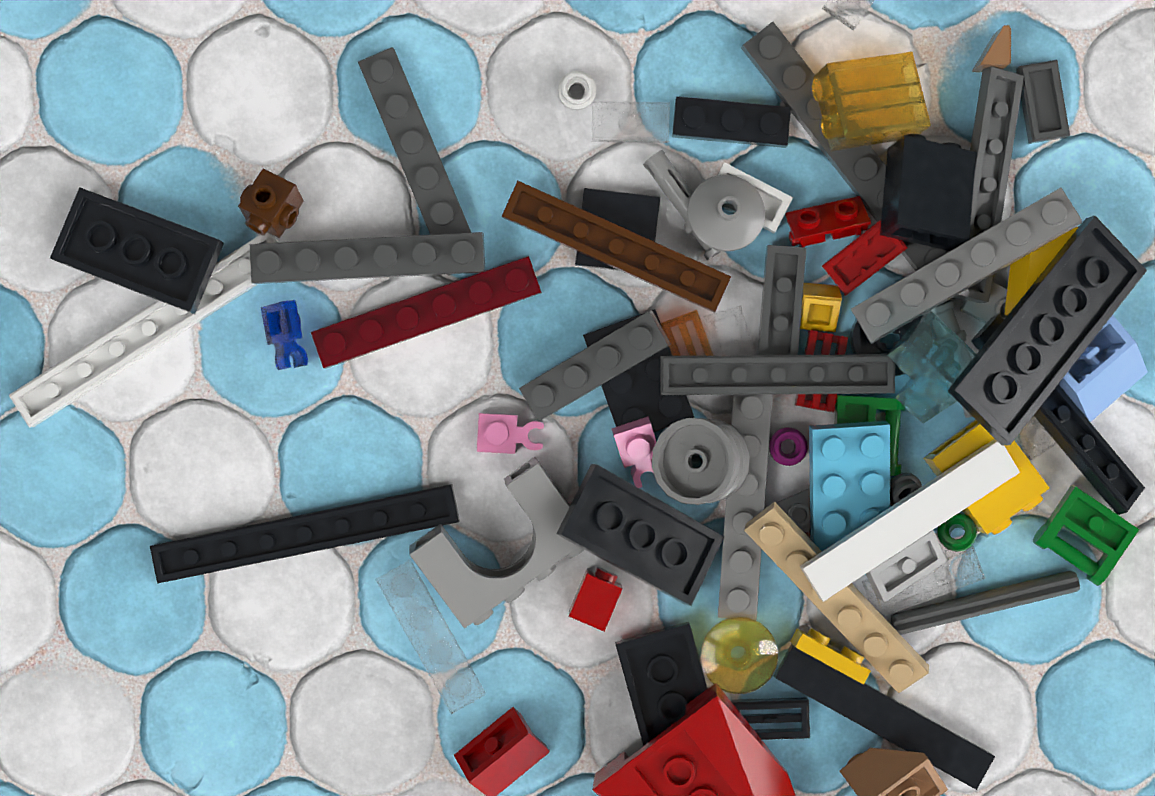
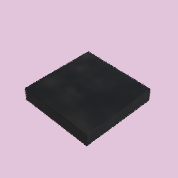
M584 188L583 210L655 242L660 197ZM576 252L575 266L620 271L580 252Z

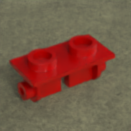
M860 196L785 213L791 230L789 232V240L792 247L799 246L805 248V246L826 242L825 235L830 233L833 240L853 235L859 236L861 231L867 230L868 225L871 224Z

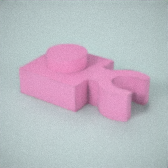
M479 413L477 452L515 454L516 443H522L530 450H540L543 448V444L531 442L528 438V433L533 428L544 429V424L532 421L524 427L517 426L518 415Z
M649 417L611 428L624 468L632 466L631 476L635 486L638 488H642L640 477L644 472L649 471L654 474L652 456L653 448L657 441Z

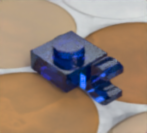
M296 300L282 301L261 307L267 345L274 344L275 365L277 369L291 368L290 356L293 359L294 368L307 366V353L296 342L297 339L302 338L301 318L298 314Z

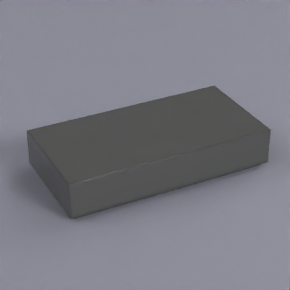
M1053 60L1019 66L1016 69V74L1024 76L1021 103L1028 144L1069 137L1070 131L1058 61Z

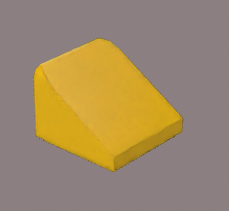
M804 283L800 329L836 332L842 301L841 291L838 286Z

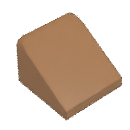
M1004 25L993 34L972 72H982L983 69L991 66L1004 69L1010 65V25Z

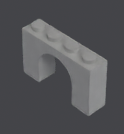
M536 457L504 478L506 487L527 514L533 526L531 544L524 556L517 562L500 569H488L474 564L462 553L442 524H439L409 546L411 558L464 628L472 623L474 625L483 623L493 614L494 611L492 609L505 600L506 603L512 602L525 591L524 586L536 578L540 581L549 576L556 569L555 564L564 557L573 558L584 551L581 547L556 534L570 504Z

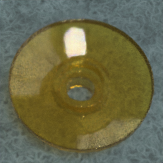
M732 617L717 623L707 633L701 647V664L708 679L713 684L717 683L723 691L733 694L750 693L764 686L774 674L778 662L777 645L770 631L760 622L747 617ZM736 646L744 648V655L740 658H733L731 656V650Z

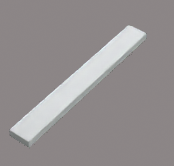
M268 232L265 236L259 235L218 261L195 315L157 300L9 394V397L29 428L37 426L258 285L251 283L250 244L278 243L275 236Z

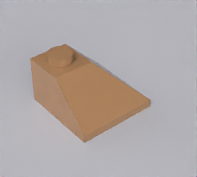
M869 748L864 753L853 756L847 765L839 770L857 796H941L948 790L930 760L921 752Z

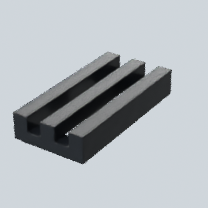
M807 697L731 700L739 712L740 710L801 708V713L747 714L742 716L749 724L801 722V728L755 729L754 731L761 740L810 738L809 699Z

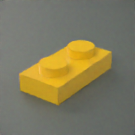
M811 627L807 633L798 628L796 629L790 640L796 648L864 685L871 672L870 669L862 664L864 656L846 646L843 647L841 652L829 646L828 643L831 639Z

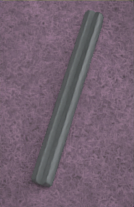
M1061 572L894 613L891 615V624L900 635L1078 592L1080 590V583L1075 572Z

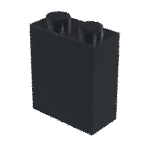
M919 134L904 135L891 145L887 150L880 235L952 251L970 239L976 152L962 149L961 145L957 143L947 142L941 144L926 140L925 136Z

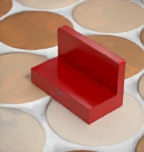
M512 707L454 754V757L471 785L486 796H497L550 751L546 744L532 733L521 713Z

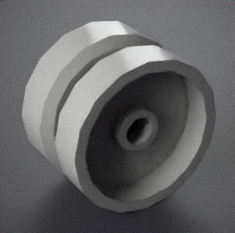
M686 418L672 423L660 434L653 448L652 469L658 485L669 497L684 504L700 505L729 498L742 487L749 472L750 455L744 438L733 426L719 419Z

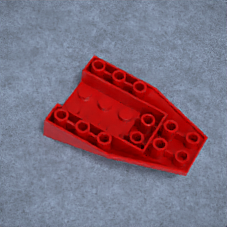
M717 683L685 705V716L629 757L624 751L596 772L592 788L598 796H796L788 772Z

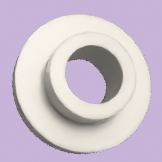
M583 71L567 73L562 77L558 85L559 99L567 108L572 110L587 108L592 104L596 96V84L593 78ZM572 86H582L585 91L584 94L578 98L573 97L570 94Z

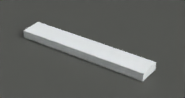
M993 439L801 565L800 568L818 597L824 602L1019 474L1020 471L1005 446H1002L996 439Z

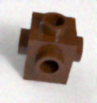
M263 168L253 184L248 185L242 192L238 207L246 219L245 224L247 227L262 236H265L268 232L280 239L284 231L291 228L296 222L299 208L304 200L296 184Z

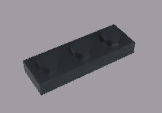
M676 96L672 137L786 148L788 146L791 107Z

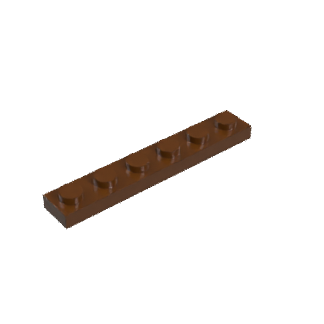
M518 180L502 214V218L713 313L716 312L731 276Z

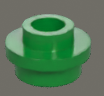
M958 513L938 526L937 535L939 541L946 549L960 552L967 550L974 544L977 538V528L969 516ZM955 528H962L965 531L963 537L959 539H954L950 535Z

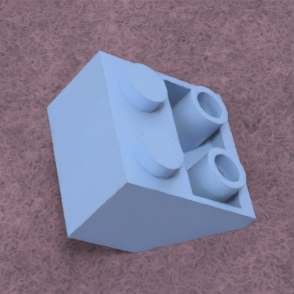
M1112 315L1059 382V386L1091 422L1148 372L1136 341Z

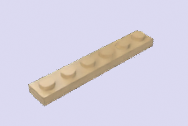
M773 502L746 523L744 531L898 693L929 674V665L852 583L824 602L818 597L800 566L822 551L776 502Z

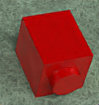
M599 567L596 568L595 573L586 569L569 609L568 617L605 632L623 589L622 584L616 582L618 576Z

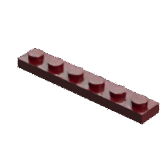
M528 256L312 331L311 335L323 369L542 294Z

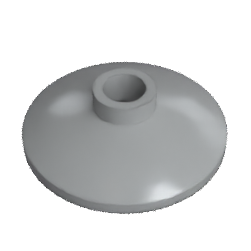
M718 175L705 180L695 189L688 203L687 216L692 232L703 244L718 251H735L748 246L759 235L765 221V207L759 192L749 182L733 175ZM726 203L733 205L735 213L733 215L725 214L722 210V205Z

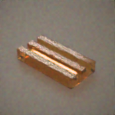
M697 310L661 323L662 329L671 343L669 348L672 356H681L671 330L674 326L679 328L688 355L697 356L685 323L690 320L692 321L704 356H714Z

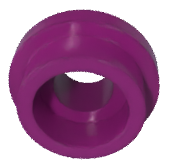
M781 428L772 435L769 441L771 457L777 463L785 466H793L801 462L808 450L805 436L795 428ZM786 439H790L794 443V450L789 454H785L781 450V444Z

